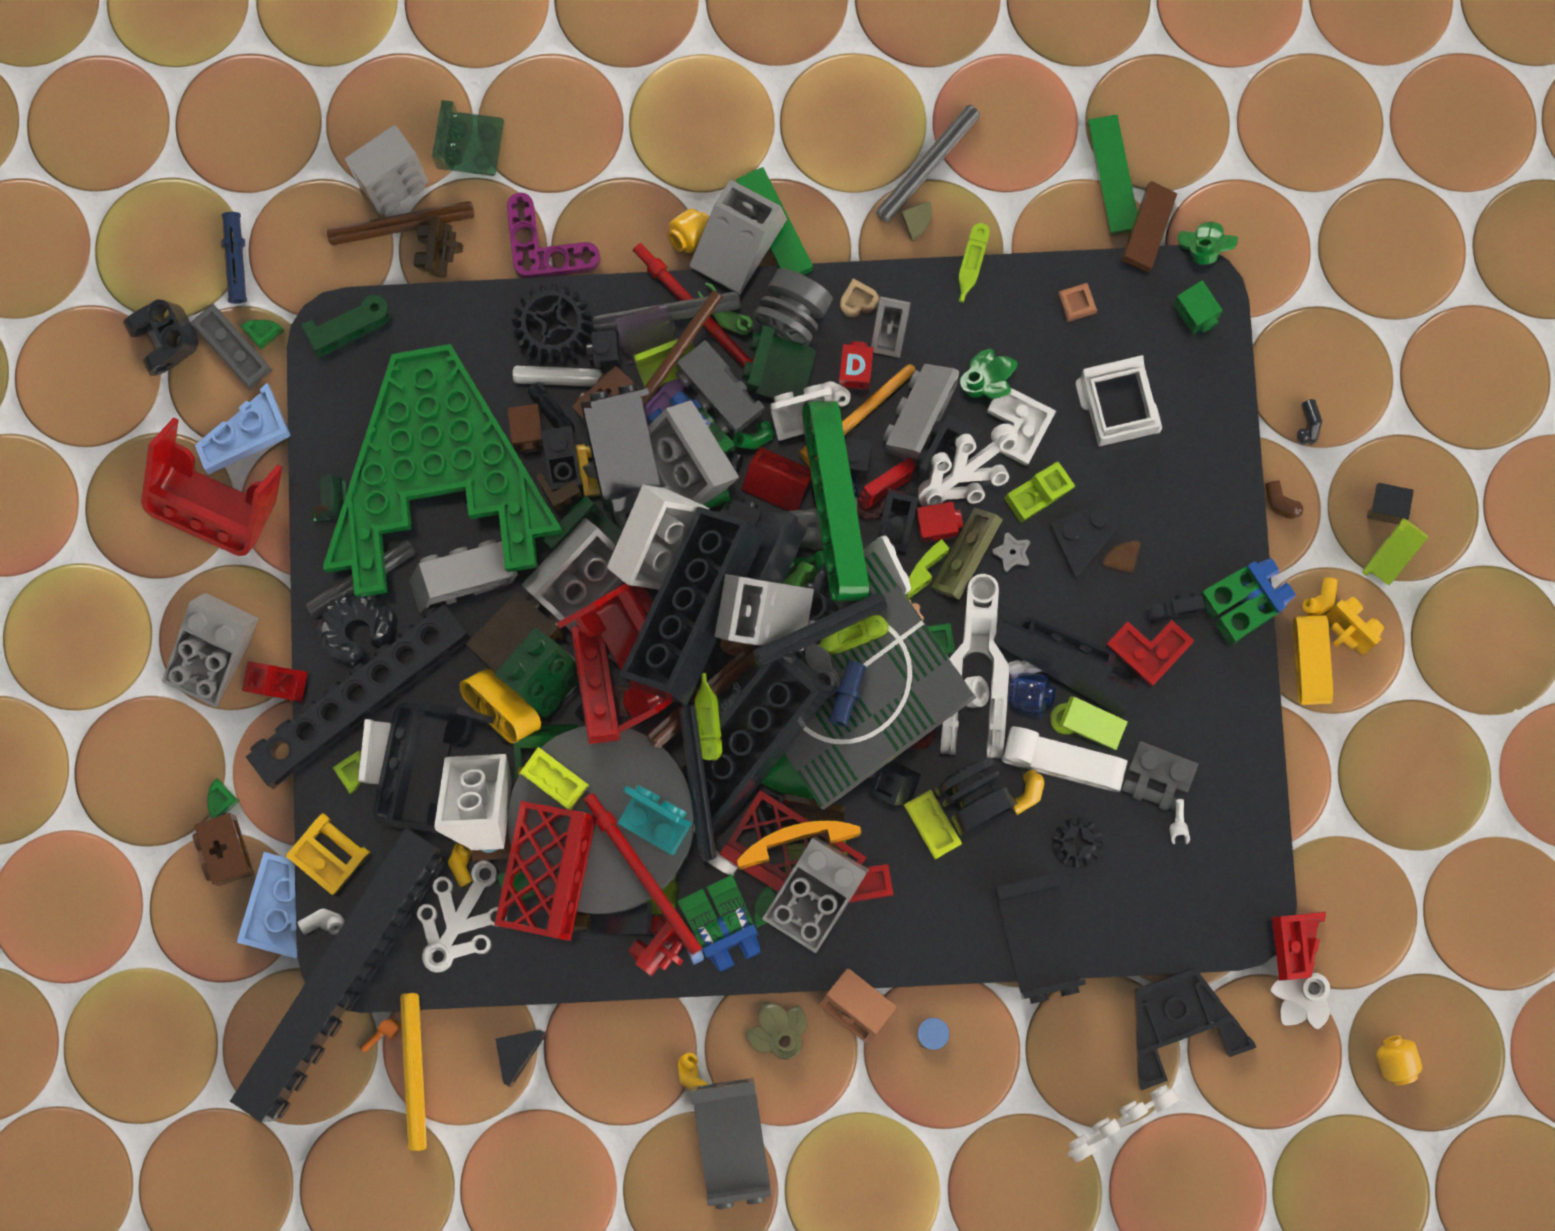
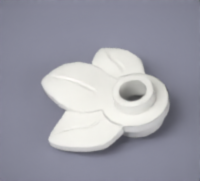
M1312 973L1310 978L1277 980L1271 987L1270 991L1275 996L1284 1000L1280 1009V1019L1283 1025H1296L1307 1019L1314 1028L1320 1029L1327 1022L1330 1008L1326 999L1330 994V984L1323 975ZM1312 982L1316 983L1319 987V991L1315 995L1308 991V986Z

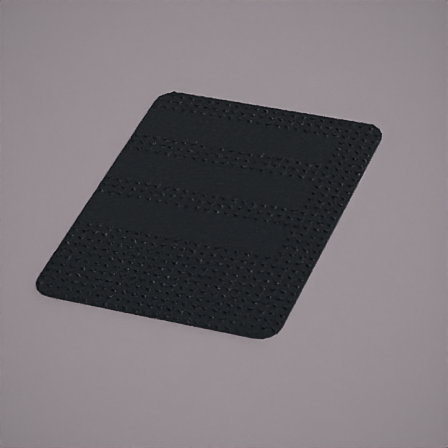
M1180 245L1159 246L1154 264L1149 272L1122 261L1121 258L1125 248L984 255L977 282L966 294L964 303L959 302L961 292L958 280L964 256L812 263L814 270L804 274V276L825 288L833 297V301L824 318H813L818 324V329L816 332L811 333L812 340L808 347L816 351V356L807 387L823 384L828 381L839 384L843 344L850 345V342L859 341L867 343L868 347H871L878 307L871 313L861 312L856 317H847L840 310L841 298L853 278L875 290L879 300L881 296L910 302L909 317L900 358L873 353L869 390L846 388L850 392V402L846 406H839L842 421L908 364H912L919 372H921L924 364L954 368L959 371L957 386L940 421L944 422L948 414L981 431L979 445L974 455L969 454V460L993 442L991 433L994 428L1001 424H1009L987 413L993 399L985 395L971 397L962 390L960 385V379L969 370L973 357L987 349H993L995 357L1007 356L1017 361V368L1005 380L1010 388L1056 411L1028 466L999 452L979 468H992L995 465H1003L1009 474V479L1005 484L996 486L991 480L959 482L954 487H967L971 483H979L985 493L984 499L976 504L969 503L967 498L947 499L943 502L953 501L954 509H960L963 527L974 508L994 513L1002 519L999 528L972 576L973 578L978 574H987L995 578L998 583L996 632L1003 619L1019 624L1022 618L1032 617L1110 650L1106 644L1127 621L1151 642L1172 620L1195 641L1152 687L1141 677L1139 678L1137 691L1124 716L1119 717L1128 722L1117 750L1106 748L1076 733L1070 735L1058 734L1050 725V715L1053 709L1059 704L1068 703L1070 697H1076L1117 716L1116 714L1043 671L1029 675L1024 673V676L1012 679L1009 675L1004 750L1011 727L1026 728L1039 733V737L1127 760L1122 786L1125 779L1136 783L1138 781L1139 775L1129 772L1128 769L1140 741L1199 763L1188 793L1175 790L1173 796L1174 798L1184 800V823L1187 824L1190 835L1188 844L1185 843L1184 835L1176 836L1175 844L1172 843L1169 828L1175 822L1176 811L1168 809V811L1158 808V804L1143 798L1139 801L1132 798V794L1122 790L1120 792L1104 790L1039 773L1044 778V788L1041 800L1037 804L1018 815L1011 809L982 827L960 836L951 820V817L961 809L959 804L944 808L942 803L951 797L953 793L949 792L938 797L935 788L942 784L947 776L972 762L987 759L993 663L982 653H971L963 659L962 677L965 680L968 677L981 676L988 684L989 699L983 707L970 708L966 705L958 711L959 725L956 739V755L940 754L942 724H940L890 761L897 762L921 774L912 800L932 790L961 840L962 845L934 860L904 808V804L893 806L868 793L873 778L865 779L835 801L833 804L846 807L845 823L860 826L861 835L846 840V844L867 856L862 864L865 867L889 865L893 896L848 903L817 953H814L769 923L759 928L756 927L754 921L755 902L768 885L743 869L739 870L737 868L733 878L758 932L756 938L759 942L761 953L746 960L738 945L728 950L734 966L723 972L718 971L711 959L708 960L704 952V960L693 965L683 947L677 954L683 960L680 966L672 961L666 970L659 966L653 976H650L635 964L636 960L628 950L638 939L649 945L655 937L653 933L652 935L590 934V929L575 931L571 941L493 925L458 934L452 944L454 946L471 942L475 936L485 935L491 941V948L487 953L478 954L475 952L454 958L452 965L446 971L433 972L427 969L422 961V953L428 942L423 923L417 917V911L424 904H429L436 908L437 918L435 924L441 939L447 927L438 894L433 890L434 881L439 877H446L451 880L453 884L451 895L456 911L473 882L460 888L448 866V859L453 846L457 843L456 841L448 837L414 832L446 852L443 857L446 863L437 876L432 875L426 885L429 889L420 903L415 901L409 910L412 916L407 925L402 930L398 928L392 939L395 942L391 950L385 957L381 955L375 963L378 969L369 983L363 982L357 993L360 994V997L351 1010L346 1009L345 1011L358 1013L401 1011L400 996L404 993H418L420 1010L830 991L846 969L852 970L873 988L1017 982L995 888L1055 873L1059 874L1061 882L1059 888L1082 978L1177 974L1190 968H1196L1199 973L1240 971L1263 965L1274 957L1276 949L1272 917L1296 915L1297 909L1275 619L1273 617L1232 646H1229L1215 623L1219 618L1242 605L1241 603L1227 610L1214 620L1211 619L1205 608L1201 613L1173 618L1166 617L1151 621L1148 613L1150 605L1169 603L1175 600L1176 595L1192 592L1194 597L1199 596L1205 589L1256 561L1258 564L1270 559L1250 303L1243 277L1232 263L1225 257L1218 255L1214 263L1198 264L1193 260L1190 250L1184 249ZM778 265L758 266L739 295L741 307L737 310H731L751 318L753 321L751 332L742 335L722 328L750 359L753 355V351L749 350L754 332L759 333L763 327L753 318V313L757 307L761 306L760 300L762 297H774L769 292L768 285L776 270L780 269ZM694 269L668 271L694 299L699 298L698 291L703 297H708L712 291L706 287L705 283L712 284L719 294L734 292ZM649 272L354 286L323 292L302 307L291 324L287 343L288 430L291 435L288 437L292 669L308 672L303 701H293V720L301 714L299 711L304 705L312 700H315V702L319 701L326 695L324 691L330 685L337 681L340 683L350 677L349 672L357 666L343 664L341 660L330 656L321 649L322 642L317 635L316 627L319 626L318 620L322 619V615L314 618L306 605L352 574V569L326 573L323 569V564L391 355L451 344L512 445L508 408L537 404V401L534 402L528 393V389L533 384H520L513 381L514 366L590 369V361L587 354L588 341H582L586 348L584 351H580L577 348L574 349L577 356L575 359H572L567 354L564 356L566 362L561 364L559 358L555 357L552 366L548 364L546 356L541 363H538L535 359L536 353L532 357H527L525 354L526 348L519 349L517 342L520 339L514 338L512 333L517 328L512 326L511 321L514 318H519L515 315L514 309L517 307L524 308L520 303L521 297L530 300V289L534 290L536 295L540 294L541 284L545 285L547 291H551V286L555 283L558 286V292H561L564 286H568L570 289L569 295L577 291L580 294L579 301H587L588 307L585 310H591L593 317L679 302L658 278L654 279ZM1203 280L1223 311L1217 319L1219 323L1207 332H1203L1201 329L1193 334L1173 304L1179 294ZM1088 283L1097 312L1067 322L1058 292ZM370 295H379L385 299L390 310V318L387 323L320 358L317 357L301 324L313 320L317 327L361 306L363 300ZM553 304L545 305L537 311H548ZM565 306L563 319L568 321L570 326L576 327L577 316L570 308ZM711 314L710 316H711V317L713 318V320L717 323V321L715 320V318H714L713 315ZM694 317L616 330L619 340L620 370L639 388H644L633 356L679 339ZM557 319L552 320V323L550 321L547 323L549 329H554V326H558ZM530 322L529 334L540 343L542 329L536 327L535 323ZM702 326L693 339L694 348L706 340L729 366V370L734 377L745 384V380L741 379L743 368ZM593 329V330L586 331V332H588L589 334H591V332H595V331H594V329ZM559 337L554 341L553 345L560 344L568 338ZM1143 355L1147 378L1154 403L1158 409L1162 430L1158 434L1098 447L1089 410H1084L1081 407L1075 383L1081 377L1083 369ZM1135 373L1095 382L1106 428L1147 418ZM911 378L844 436L846 444L847 438L872 441L867 479L851 477L854 497H857L858 522L863 550L878 538L887 496L868 509H863L858 503V499L861 498L860 494L863 492L864 486L904 461L885 452L887 442L882 441L889 424L895 426L899 415L895 414L902 397L908 399L912 388L908 387ZM542 384L546 388L547 394H550L565 413L564 416H568L573 422L576 445L585 444L590 446L586 427L578 419L572 406L582 393L588 392L592 386ZM691 386L685 387L684 393L692 401L695 400L694 397L698 394ZM662 387L658 388L653 397L662 389ZM747 392L755 403L758 400L762 403L764 410L758 419L741 432L754 434L757 433L756 425L758 423L761 424V421L771 422L775 435L770 442L761 447L810 468L799 455V451L806 446L805 434L778 441L769 408L771 403H775L774 399ZM708 409L707 413L715 420V415ZM541 411L543 431L555 429V423L552 424ZM727 433L726 436L728 435V437L733 441L731 435ZM946 442L941 452L949 456L953 467L956 452L949 448L950 444ZM544 446L538 447V451L532 453H521L520 450H515L558 522H561L564 517L559 519L535 476L541 473L550 487ZM735 447L734 453L741 455L744 459L737 473L739 478L727 488L731 502L732 500L740 502L741 499H746L758 505L757 509L762 512V518L767 512L781 513V511H788L742 490L748 467L758 449L750 450ZM588 458L589 463L593 461V458ZM1059 462L1075 487L1020 523L1004 497L1009 492L1031 480L1039 472ZM952 467L943 474V479L951 474ZM916 468L911 480L898 488V491L918 495V488L922 483L918 481L919 472L916 471ZM931 471L926 480L930 479ZM812 482L804 494L799 510L816 508ZM582 484V486H579V489L582 493V496L584 497L585 495ZM466 491L409 500L412 529L382 534L384 553L404 540H408L416 552L414 556L386 573L388 593L374 595L377 601L386 603L394 615V632L389 645H392L400 638L398 635L403 629L412 624L416 626L424 620L423 615L425 613H419L409 583V579L422 558L430 555H438L439 558L450 555L449 552L461 547H467L468 550L479 548L478 545L487 540L495 539L497 543L502 541L499 515L471 519L468 516ZM601 496L589 498L601 512L616 524L611 512L604 511ZM1107 499L1119 524V528L1085 568L1083 573L1074 579L1050 528V524ZM918 500V503H917V508H918V507H923V506L920 504L919 500ZM725 504L709 510L720 513ZM916 512L907 551L895 550L896 556L908 578L921 558L940 541L921 543ZM963 527L958 528L959 532L956 538L943 540L949 548L948 555L951 549L953 548L957 538L959 537ZM1005 533H1010L1016 540L1030 541V545L1025 552L1030 564L1029 566L1016 565L1008 572H1005L1002 560L992 554L991 551L1003 545ZM546 536L535 538L538 567L553 552L543 541ZM799 548L795 557H805L818 551H823V549L813 551L809 548ZM1010 550V554L1014 555L1015 550ZM947 555L928 569L932 576L931 583L909 600L911 604H919V610L926 626L951 623L954 650L956 651L963 643L968 585L960 600L938 593L931 587L947 559ZM537 568L517 571L518 575L508 585L476 596L472 593L457 597V602L447 605L446 601L431 604L428 609L430 610L434 606L440 608L445 604L471 639L517 591L526 599L531 595L522 584ZM645 588L649 593L657 594L659 591L658 589ZM545 607L541 610L546 617L551 613ZM352 621L345 628L346 637L350 641L362 646L366 653L365 661L362 662L367 664L375 658L374 653L378 648L371 644L368 625L363 621ZM564 626L561 629L567 638L564 643L574 651L571 631ZM434 630L427 632L424 636V643L427 645L434 644L438 640V632ZM468 639L366 719L375 722L391 723L396 707L403 702L454 706L476 712L461 696L459 684L461 681L489 667L466 645L470 640ZM605 644V646H606V652H607V656H608V654L610 653V651H609L607 645ZM996 644L1007 663L1016 660L1023 661L1020 657ZM406 649L402 651L399 656L400 663H409L414 657L413 650ZM723 651L727 661L733 657ZM1116 655L1114 666L1134 672ZM608 660L618 726L631 718V715L625 710L623 705L624 693L631 687L626 680L619 676L621 670L617 663H612ZM381 668L375 673V681L377 683H382L389 677V670L387 668ZM737 680L717 697L719 720L743 691ZM1032 683L1033 687H1028V684ZM363 687L354 688L350 693L351 701H360L364 696ZM580 693L554 718L550 715L544 718L538 713L541 725L578 724L579 727L585 726V722L575 715L576 709L582 703ZM1031 695L1032 698L1027 699L1026 696ZM673 702L657 714L630 727V729L647 736L651 730L681 704ZM338 706L329 707L325 713L326 720H335L339 715ZM365 719L294 773L295 844L312 823L324 813L331 819L330 823L360 848L364 846L371 852L368 859L355 871L336 896L330 894L295 865L297 956L301 975L305 982L309 979L336 935H332L329 931L317 928L304 935L297 922L322 908L340 914L346 921L404 831V829L389 827L375 822L373 807L378 784L361 783L350 794L333 769L335 765L358 750L362 751ZM472 721L469 736L462 744H450L448 757L507 754L513 779L512 794L516 783L514 744L499 741L496 736L498 734L497 731L490 724ZM307 725L301 730L302 740H308L314 735L313 725ZM679 730L663 747L672 755L682 769L686 764L682 731ZM523 748V767L537 748ZM992 758L995 766L984 773L985 776L998 771L1001 773V777L991 785L993 790L1008 786L1014 798L1022 795L1025 788L1023 776L1029 770L1004 763L1000 758ZM1150 779L1147 784L1148 788L1161 793L1164 792L1166 787ZM760 783L726 828L720 833L713 834L716 851L721 852L760 790L768 795H776L782 804L784 795L778 794ZM753 815L747 825L755 824ZM1081 817L1093 822L1101 831L1103 848L1098 859L1091 865L1074 868L1064 864L1056 856L1053 849V836L1056 829L1064 821ZM777 822L773 823L776 831H778ZM756 828L743 830L737 842L747 848L757 843ZM1078 829L1074 839L1065 840V842L1075 846L1076 856H1078L1082 846L1091 845V843L1082 840L1080 829ZM322 832L315 838L345 864L351 860L352 857ZM696 832L693 835L688 855L675 874L676 876L662 890L693 934L694 932L677 901L703 889L716 917H719L720 914L707 886L730 876L709 862L700 860ZM804 839L790 842L786 845L804 843ZM782 845L767 849L770 863L775 865L785 862ZM847 853V856L857 861V858ZM472 856L467 865L470 874L472 872V868L476 864V862L472 860ZM508 861L490 862L497 868L498 875L506 872ZM783 866V867H778V868H780L781 870H783V871L786 872L785 866ZM487 868L480 872L482 880H487L491 876V871ZM498 877L494 884L484 888L468 918L488 913L490 909L498 907L502 891ZM446 881L439 882V892L447 891L448 883ZM772 888V890L774 891L775 895L777 896V894H778L779 892H777L776 890H774V889ZM537 895L522 900L528 911L541 902ZM653 899L648 900L647 902L652 903V918L657 915L666 919ZM514 903L507 909L506 921L515 922L523 916L517 903ZM430 908L422 911V917L425 920L430 919L433 915ZM542 909L533 915L532 918L538 928L547 929L548 913L545 909ZM495 911L491 916V919L494 923L497 911ZM527 920L522 923V925L530 926ZM483 938L478 939L476 948L484 950L487 946L486 940ZM436 951L433 955V960L436 963L444 959L442 951Z

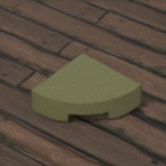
M930 201L902 211V217L912 241L921 237L929 226L932 214Z

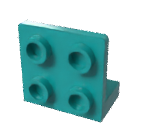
M638 784L635 789L626 786L623 792L632 796V799L619 819L618 824L673 856L692 825V822L685 819L687 812L665 800L663 804L658 803L659 795Z

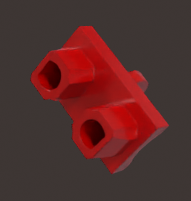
M655 915L652 918V933L655 937L651 943L646 945L638 939L628 950L636 960L635 964L650 976H653L659 966L666 970L672 961L679 966L683 963V960L677 956L684 946L679 942L680 938L666 919Z

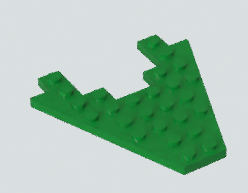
M451 344L391 355L323 564V569L326 573L352 569L354 595L357 598L388 593L382 534L412 529L409 500L466 491L468 516L471 519L499 515L504 566L507 572L538 568L535 538L563 533L560 524Z

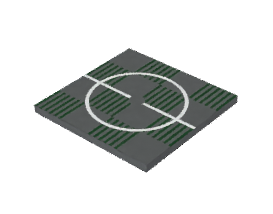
M875 552L865 558L869 582L868 597L876 593L885 596L887 608L875 615L882 616L888 622V632L882 637L874 640L871 639L869 642L844 652L829 654L831 665L839 672L841 679H843L848 661H856L867 667L858 691L860 698L859 701L854 703L848 721L849 724L847 727H842L828 721L837 695L830 697L785 752V755L813 798L823 810L976 699L970 687ZM828 587L825 596L832 600L830 588ZM846 601L835 603L838 605L839 610H841L858 601ZM823 604L818 607L816 614L822 611ZM797 651L794 652V654L798 658H800L801 660H806V657L804 655L800 654ZM754 663L737 679L743 690L761 668L759 665ZM826 677L825 682L830 686L831 680L829 677Z

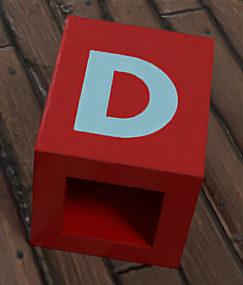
M859 341L850 342V345L843 344L839 385L845 388L869 390L874 347H868L867 343Z

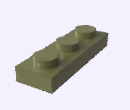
M978 508L973 509L931 586L935 591L960 600L1002 522L998 515Z

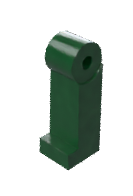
M370 295L363 300L361 306L317 327L313 320L301 324L317 357L320 358L383 326L390 318V310L383 297Z

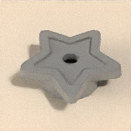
M1005 533L1003 545L991 551L992 554L1002 560L1005 572H1008L1016 565L1029 566L1030 564L1025 554L1030 541L1016 540L1010 533ZM1010 550H1015V554L1011 555Z

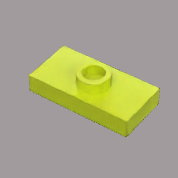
M539 747L520 771V774L568 810L573 809L589 787L588 783Z
M932 790L904 804V808L934 860L962 845L961 840Z

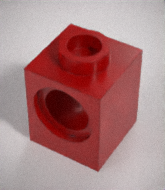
M953 501L918 507L916 509L921 543L956 538L959 532L958 528L963 527L960 509H954Z

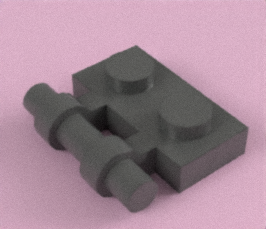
M1140 741L1128 769L1129 772L1139 775L1138 781L1136 783L1125 779L1121 790L1132 794V798L1139 801L1143 798L1158 804V808L1168 811V809L1176 811L1177 798L1173 797L1174 792L1178 790L1186 794L1188 793L1199 763ZM1149 779L1165 785L1164 792L1161 793L1148 788Z

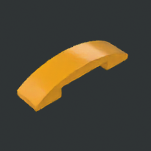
M812 821L792 825L771 833L752 845L737 860V865L740 870L769 862L767 849L826 832L830 844L855 838L861 835L860 826L839 821Z

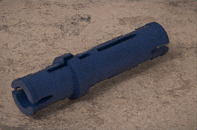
M225 212L221 214L224 239L221 240V247L225 249L228 303L240 304L247 302L243 260L245 239L242 238L241 214L239 212Z

